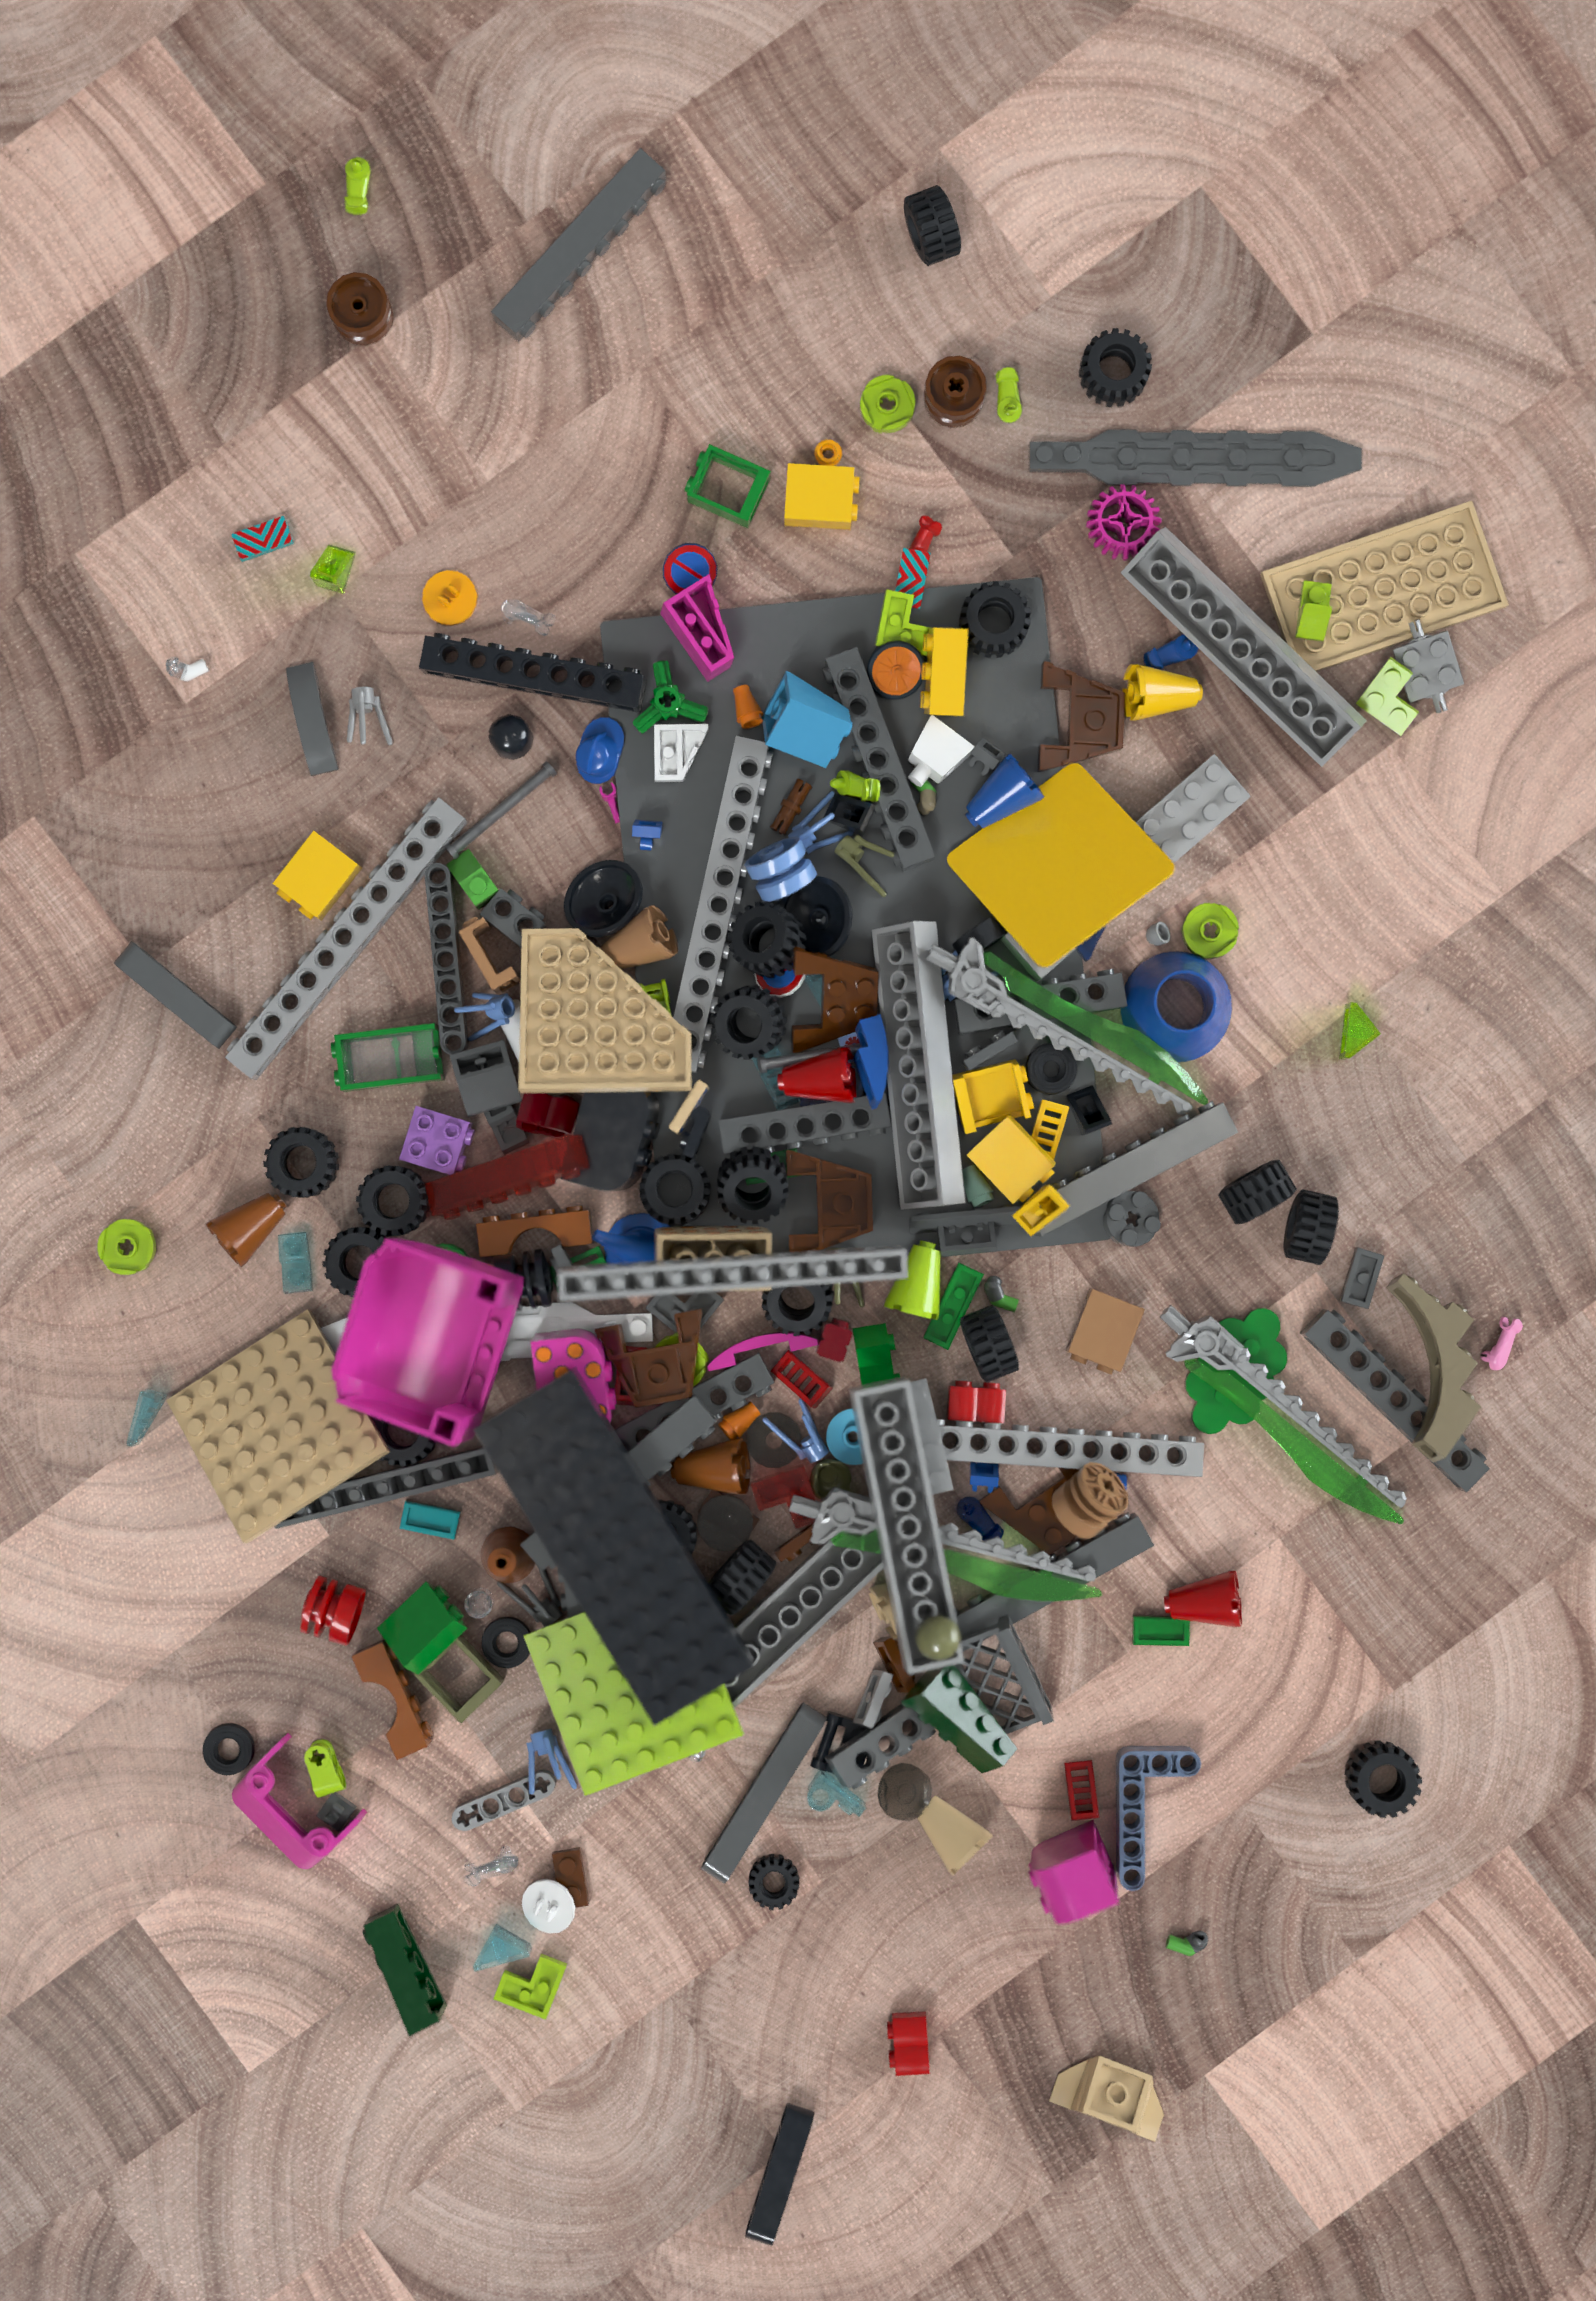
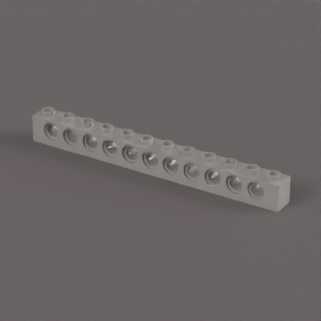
M736 736L673 1017L697 1039L696 1046L691 1049L692 1073H697L698 1067L704 1068L707 1052L702 1051L704 1040L710 1041L711 1028L713 1027L712 1024H708L710 1013H716L713 1009L719 1001V997H715L714 994L716 985L722 986L725 970L720 969L722 958L728 959L729 944L731 943L726 942L728 931L733 932V929L730 928L732 922L736 923L737 915L732 914L734 904L740 905L743 888L738 886L740 877H746L747 874L744 866L747 861L744 860L746 850H752L755 833L750 832L752 823H758L761 806H757L758 796H764L767 779L763 778L765 768H770L773 752L769 751V746L765 745V742ZM747 763H752L757 767V772L752 776H746L741 771L742 767ZM739 791H748L751 794V799L747 803H739L735 799ZM733 818H742L745 821L744 828L739 831L731 829L729 823ZM728 845H735L739 848V853L734 858H728L723 854L724 848ZM720 873H731L733 881L729 885H721L717 881ZM716 899H723L727 903V908L721 913L714 912L711 909L712 902ZM710 926L718 927L721 930L720 937L716 940H709L705 936L707 928ZM705 953H710L715 957L714 964L708 968L699 964L700 957ZM700 980L706 981L709 984L707 993L703 995H698L693 991L694 984ZM691 1008L702 1010L703 1017L700 1021L691 1022L687 1019V1013Z
M438 797L435 802L431 800L422 811L424 816L418 823L413 822L404 833L406 837L401 844L396 843L387 853V861L382 866L378 865L369 875L371 880L364 888L361 886L355 891L351 897L353 902L347 909L342 908L333 920L336 923L329 931L324 930L316 940L318 945L311 953L307 951L298 962L300 967L294 974L289 973L280 984L282 988L277 995L272 994L262 1006L264 1008L263 1012L258 1018L256 1016L251 1018L245 1026V1030H247L240 1039H234L228 1046L227 1051L229 1053L225 1058L249 1078L257 1080L425 876L427 867L434 864L446 850L444 846L448 843L451 844L468 823L466 819ZM432 823L440 824V832L436 836L427 835V828ZM417 844L422 845V854L417 858L410 857V848ZM397 866H403L405 868L404 876L398 880L393 879L392 870ZM381 887L386 888V898L382 901H375V891ZM362 909H368V920L364 923H358L356 919L357 913ZM348 930L351 932L352 938L349 943L342 945L339 942V935L341 932ZM326 952H332L334 960L329 966H323L321 963V957ZM313 973L316 977V982L314 986L306 988L303 984L304 977ZM291 995H296L298 1005L294 1009L288 1010L286 1007L287 998ZM277 1016L280 1019V1027L276 1031H270L268 1022L272 1017ZM260 1038L262 1049L257 1053H253L250 1044L254 1039Z
M901 1245L557 1267L560 1301L908 1278L907 1250Z
M937 1420L941 1440L947 1432H951L956 1436V1444L953 1448L948 1449L943 1445L946 1460L1081 1469L1085 1464L1095 1462L1108 1467L1111 1471L1203 1476L1204 1443H1197L1196 1437L1179 1436V1441H1168V1435L1151 1434V1439H1140L1141 1433L1124 1432L1122 1438L1112 1437L1113 1431L1096 1430L1095 1436L1084 1435L1085 1429L1068 1428V1434L1057 1433L1056 1427H1040V1432L1029 1431V1426L1012 1425V1430H1001V1424L984 1423V1428H973V1422L956 1421V1426H945V1420ZM975 1434H979L984 1438V1446L978 1451L974 1450L970 1444V1440ZM1003 1436H1008L1012 1441V1448L1008 1452L1001 1451L998 1446V1442ZM1031 1438H1036L1040 1443V1449L1035 1454L1029 1453L1026 1447L1028 1440ZM1059 1440H1064L1068 1445V1451L1063 1456H1059L1055 1452V1444ZM1089 1441L1096 1448L1095 1454L1090 1458L1083 1454V1446ZM1116 1443L1120 1444L1124 1451L1122 1457L1118 1460L1114 1459L1111 1455V1448ZM1144 1445L1148 1446L1151 1450V1457L1145 1462L1139 1457V1449ZM1171 1447L1176 1448L1179 1452V1458L1175 1463H1171L1167 1459V1451Z

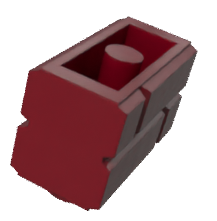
M833 1317L832 1322L828 1321L824 1324L821 1334L823 1338H820L816 1349L818 1356L839 1363L844 1362L848 1350L846 1346L849 1345L853 1334L850 1328H848L849 1322Z

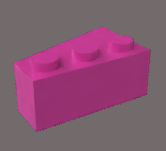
M710 574L665 601L660 613L707 682L729 669L734 659L726 628L719 612L718 601L715 598L711 585Z

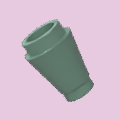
M971 1165L962 1170L963 1184L968 1203H972L974 1208H978L993 1201L992 1193L994 1191L976 1166Z

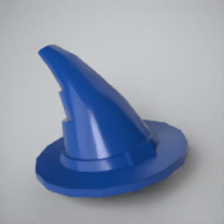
M647 1213L630 1214L617 1221L609 1232L596 1229L592 1240L604 1247L607 1264L654 1261V1229L671 1226L658 1222Z

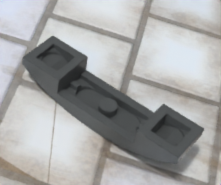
M314 662L286 668L295 720L311 776L339 770L324 715Z

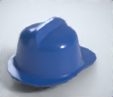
M606 717L595 719L587 725L582 735L580 745L576 750V765L579 774L590 783L602 784L607 782L614 776L624 745L623 729L617 721Z

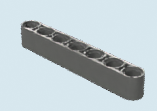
M434 863L428 866L425 871L427 908L440 1044L445 1053L452 1055L466 1051L469 1048L466 1012H461L457 1021L453 1023H448L445 1018L446 1012L449 1009L465 1006L453 875L445 865ZM439 870L444 871L446 874L445 880L440 884L433 883V874ZM440 898L448 899L447 909L442 912L436 911V901ZM449 926L451 928L450 936L444 940L439 939L437 935L439 928ZM446 953H451L454 957L452 965L442 967L440 964L441 957ZM447 981H454L456 983V990L451 995L443 993V986ZM453 1036H459L462 1041L461 1047L456 1051H451L448 1047V1041Z
M804 1702L800 1705L701 1866L703 1871L724 1884L728 1881L827 1720L826 1716Z

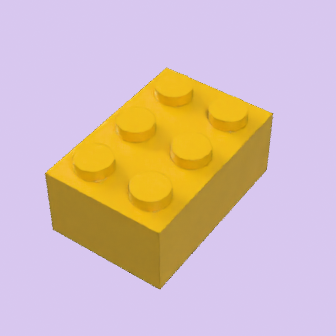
M930 628L928 634L923 635V651H927V663H922L921 680H926L925 691L920 693V708H924V714L963 716L968 629Z

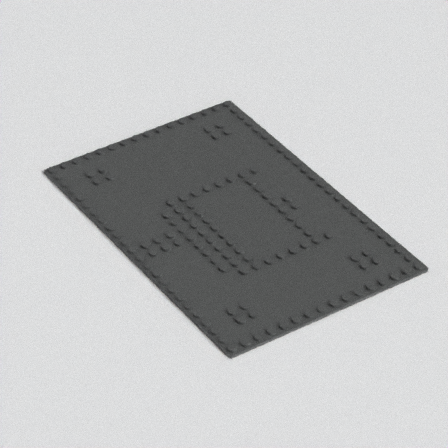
M1039 577L999 581V585L1004 586L1005 582L1011 584L1010 589H1019L1021 591L1020 596H1025L1028 601L1027 607H1030L1031 622L1026 637L1019 648L1016 647L1013 653L1009 655L1004 653L1003 657L996 658V655H991V658H987L985 653L982 652L978 655L974 653L972 646L970 648L967 646L963 716H934L973 746H976L982 738H985L1003 751L1005 756L1011 753L1019 762L1018 765L1028 773L1039 787L1062 770L1061 766L1042 772L1038 771L1039 746L1041 744L1059 745L1054 689H1041L1042 663L1044 661L1051 663L1042 580ZM983 583L924 588L920 609H911L909 623L931 628L961 629L959 627V618L964 600L967 596H970L974 588L979 589ZM885 593L719 609L734 659L729 669L709 682L706 681L661 615L611 620L601 623L600 631L604 663L613 665L615 670L624 671V667L638 669L641 671L640 674H643L647 680L641 713L608 707L609 718L617 721L624 733V745L615 772L624 863L635 870L640 877L643 887L642 901L636 915L646 907L656 906L668 919L664 924L667 930L673 928L678 942V953L672 958L635 966L636 982L638 984L642 983L645 986L659 983L661 979L665 978L670 997L669 1004L672 1017H674L735 738L740 736L765 742L763 722L750 729H743L741 724L737 723L733 689L740 685H749L751 693L764 713L785 672L788 671L832 698V694L836 692L832 683L827 684L822 668L826 667L825 658L857 647L867 672L868 661L873 652L878 648V646L874 645ZM987 607L978 616L980 625L990 633L1005 632L1011 625L1008 613L999 607ZM922 655L924 663H927V656ZM658 661L669 662L673 685L678 686L679 693L685 694L686 700L708 707V715L704 722L679 715L678 718L669 717L666 721L661 718L654 724H708V732L683 782H655L654 725L643 734L633 725V720L651 706L649 701L654 698L653 690L657 688L653 663ZM844 677L840 684L844 688L850 689L856 685V682L851 677ZM619 680L612 681L609 684L608 690L610 692L619 691L622 687V682ZM926 680L922 681L920 687L913 694L903 699H887L874 691L916 805L920 802V792L910 783L908 778L915 768L908 759L931 716L924 714V708H920V693L925 691ZM665 697V707H671V698ZM854 703L850 706L851 712L856 715L863 714L866 710L865 706L861 703ZM863 729L860 732V737L865 741H871L875 738V733L871 729ZM852 735L843 737L840 742L838 755L834 760H830L826 768L769 746V751L773 752L770 768L764 769L763 778L767 779L764 796H758L757 806H761L758 823H752L750 833H755L752 850H746L744 860H748L752 855L775 842L789 838L788 835L793 832L792 828L799 824L831 791L839 794L837 789L830 786V781L836 778L839 771L848 770L861 776V772L865 770L862 762H856L851 746H854L855 743ZM971 754L941 783H936L930 777L927 779L937 791L936 807L928 815L920 814L935 855L934 861L902 872L900 866L895 867L892 857L862 846L861 849L864 850V855L857 863L886 892V897H882L849 863L835 853V849L840 841L818 848L810 854L807 851L805 852L803 858L811 860L817 872L816 876L826 877L837 882L847 893L852 906L853 920L850 934L844 945L830 958L841 961L844 959L876 968L872 930L912 921L936 922L938 945L952 954L955 951L952 944L987 918L993 916L949 867L947 857L951 851L982 829L980 825L975 828L967 819L965 814L969 811L966 806L997 766L994 769H990L986 775H982L981 772L985 767L984 763L977 761L972 767L969 766V762L973 757ZM873 755L869 759L874 767H881L885 764V760L881 755ZM747 763L742 767L741 771L746 776H752L757 772V767L752 763ZM798 778L804 781L799 792H801L806 782L813 788L800 807L802 809L800 815L795 816L786 832L787 834L783 836L779 834V829L783 822L776 832L770 828V825L782 807L780 805L782 800L787 799ZM890 781L880 783V790L883 793H891L895 789L894 784ZM742 790L736 794L735 799L739 803H747L751 799V794L748 791ZM845 795L846 797H850V798L857 799V800H860V801H861V799H862V798H860V797H854V796ZM832 799L807 824L809 827L824 818ZM892 807L889 810L890 817L895 820H899L905 815L900 807ZM874 811L862 838L892 851L894 848L891 840H885L880 825L884 824L881 813L876 815ZM736 817L730 821L729 826L731 829L739 831L744 828L745 821L742 818ZM634 820L663 822L661 837L653 838L651 850H640L641 837L632 836ZM828 821L813 833L817 838L813 843L845 833L848 830ZM853 833L850 837L854 839L856 834ZM902 833L898 837L899 842L904 846H910L914 843V837L910 833ZM728 845L723 850V854L728 858H734L739 853V848L735 845ZM722 872L718 875L717 881L721 885H729L733 881V875L729 872ZM748 872L746 877H740L738 887L743 888L740 905L734 904L733 915H737L739 912H746L745 907L748 905L754 907L755 902L761 901L765 904L756 889L759 880L751 879ZM781 898L770 902L779 905ZM716 899L711 905V909L717 913H721L727 908V903L723 899ZM825 916L822 918V924L826 921ZM710 926L705 932V936L709 940H716L721 935V930L716 926ZM775 927L767 930L762 935L759 942L760 952H763L772 945L775 939ZM727 936L726 942L732 943V941H730ZM1001 940L983 952L985 969L990 973L993 971L999 972L996 977L1003 981L1006 991L1015 990L1014 985L1031 983V987L1042 986L1043 980L1058 978L1059 983L1070 981L1069 976L1084 974L1083 960L1076 949L1037 982ZM729 951L728 959L722 958L720 969L725 970L722 986L716 985L714 994L715 997H719V1000L741 987L758 986L755 973L741 966L733 958L732 955L734 953ZM710 953L703 954L699 959V964L706 968L711 967L715 962V957ZM822 974L806 975L800 988L793 994L778 997L780 1000L777 1004L779 1007L783 1005L785 1008L782 1016L787 1017V1023L783 1025V1028H786V1032L780 1037L782 1040L774 1049L762 1055L765 1059L797 1054L793 1053L791 1049L792 1025L821 1023ZM703 980L697 981L693 986V991L698 995L707 993L709 989V984ZM1064 989L1060 992V999L1065 1004H1071L1074 1001V994L1072 991ZM1035 994L1032 997V1003L1036 1008L1042 1009L1046 1007L1047 1000L1045 996ZM879 996L877 998V1015H880ZM956 997L951 1002L948 998L944 1001L951 1069L966 1060L967 1056L965 1053L978 1045H980L981 1049H984L992 1044L989 1039L1004 1030L1007 1035L1018 1028L1011 1026L959 1035L953 1003L954 1000L959 998ZM741 1007L736 1016L739 1030L748 1037H758L762 1030V1022L759 1015L751 1008ZM691 1008L687 1013V1019L691 1022H698L703 1017V1012L699 1008ZM976 1008L978 1015L983 1018L991 1015V1013L988 1014ZM710 1013V1017H709V1022H708V1024H712L713 1027H714V1026H715V1023H712V1022H711V1016H713V1015H715V1014H714V1013ZM1088 1014L1049 1020L1092 1045ZM711 1033L710 1041L704 1040L702 1051L707 1052L704 1068L698 1067L697 1073L691 1072V1090L699 1080L709 1087L708 1092L698 1107L707 1109L711 1118L695 1160L703 1167L709 1179L710 1198L705 1207L706 1209L697 1219L685 1225L675 1226L764 1227L772 1233V1254L788 1253L789 1235L818 1233L816 1175L787 1178L788 1198H786V1205L783 1209L779 1208L780 1213L776 1217L770 1215V1221L764 1223L763 1219L758 1220V1224H752L751 1220H747V1223L744 1224L740 1223L739 1217L735 1220L732 1219L730 1211L725 1213L722 1209V1203H719L718 1170L719 1167H722V1161L725 1157L730 1159V1154L724 1155L718 1120L801 1107L802 1097L786 1096L784 1090H779L777 1076L782 1073L783 1067L768 1069L767 1073H760L757 1058L753 1057L750 1060H744L742 1056L738 1059L732 1057V1052L726 1054L722 1050L725 1046L722 1043L717 1045L715 1042L718 1038L717 1033ZM691 1035V1049H693L697 1044V1039ZM1046 1035L1045 1038L1048 1041L1047 1044L1051 1043V1040L1049 1036ZM837 1038L798 1053L840 1047ZM1029 1055L1018 1061L1019 1066L1024 1065L1025 1067ZM1090 1057L1084 1059V1061L1076 1060L1077 1074L1074 1082L1069 1088L1058 1094H1043L1036 1091L1029 1082L1024 1083L1025 1092H1030L1034 1109H1030V1118L1025 1119L1022 1116L1014 1119L1030 1136L1041 1100L1069 1107L1054 1158L1056 1164L1052 1170L1055 1173L1045 1183L1042 1184L1038 1181L1031 1188L1034 1192L1031 1195L1035 1194L1042 1186L1052 1185L1064 1178L1068 1182L1077 1177L1075 1172L1086 1166L1091 1165L1092 1169L1102 1164L1100 1159L1104 1156L1101 1129L1082 1136L1067 1099L1068 1094L1092 1085L1096 1091L1094 1066ZM1048 1061L1043 1066V1072L1048 1077H1055L1059 1072V1067L1054 1061ZM887 1079L884 1093H886L891 1127L885 1128L886 1134L869 1136V1131L858 1133V1138L842 1141L841 1136L830 1137L831 1143L814 1145L813 1140L802 1142L803 1147L797 1148L798 1153L862 1171L872 1176L873 1231L822 1250L901 1245L907 1250L908 1256L913 1244L919 1246V1242L922 1240L936 1244L935 1250L940 1251L938 1232L910 1234L909 1217L919 1213L940 1214L948 1210L961 1212L974 1209L972 1203H968L964 1188L965 1203L901 1210ZM863 1090L861 1097L866 1096L865 1090ZM691 1091L654 1092L659 1103L657 1123H660L657 1138L652 1139L654 1161L658 1157L668 1156V1154L680 1155L683 1153L684 1149L680 1148V1143L685 1131L691 1132L694 1120L691 1117L681 1135L670 1130L669 1125ZM955 1100L961 1166L963 1170L968 1166L975 1165L967 1156L968 1152L1000 1122L977 1127V1132L965 1134L961 1126ZM857 1110L853 1113L852 1118L855 1124L862 1126L868 1122L869 1116L864 1110ZM1045 1110L1044 1115L1058 1119L1060 1116L1059 1113ZM831 1114L825 1118V1125L830 1130H836L841 1126V1120L837 1115ZM802 1119L798 1122L797 1130L799 1133L807 1135L813 1131V1123L810 1120ZM1045 1121L1041 1123V1126L1056 1130V1124ZM779 1123L773 1124L769 1129V1134L774 1139H781L786 1133L785 1127ZM747 1128L742 1132V1140L747 1144L754 1143L758 1138V1133L753 1128ZM1042 1132L1038 1133V1137L1053 1141V1135ZM1038 1143L1045 1151L1050 1152L1051 1146ZM785 1145L774 1147L775 1152L786 1150ZM976 1166L994 1191L992 1193L994 1200L982 1206V1208L993 1209L1003 1205L1022 1206L1027 1201L1025 1200L1022 1203L1018 1199L1012 1204ZM677 1173L665 1176L658 1186L660 1199L665 1204L673 1207L685 1204L692 1192L689 1180ZM744 1179L737 1187L747 1193H757L764 1190L768 1183L764 1182L747 1186ZM1108 1202L1043 1236H1036V1234L1030 1236L1020 1224L994 1226L997 1251L1109 1240L1110 1237L1107 1235L1103 1225V1215L1106 1214Z

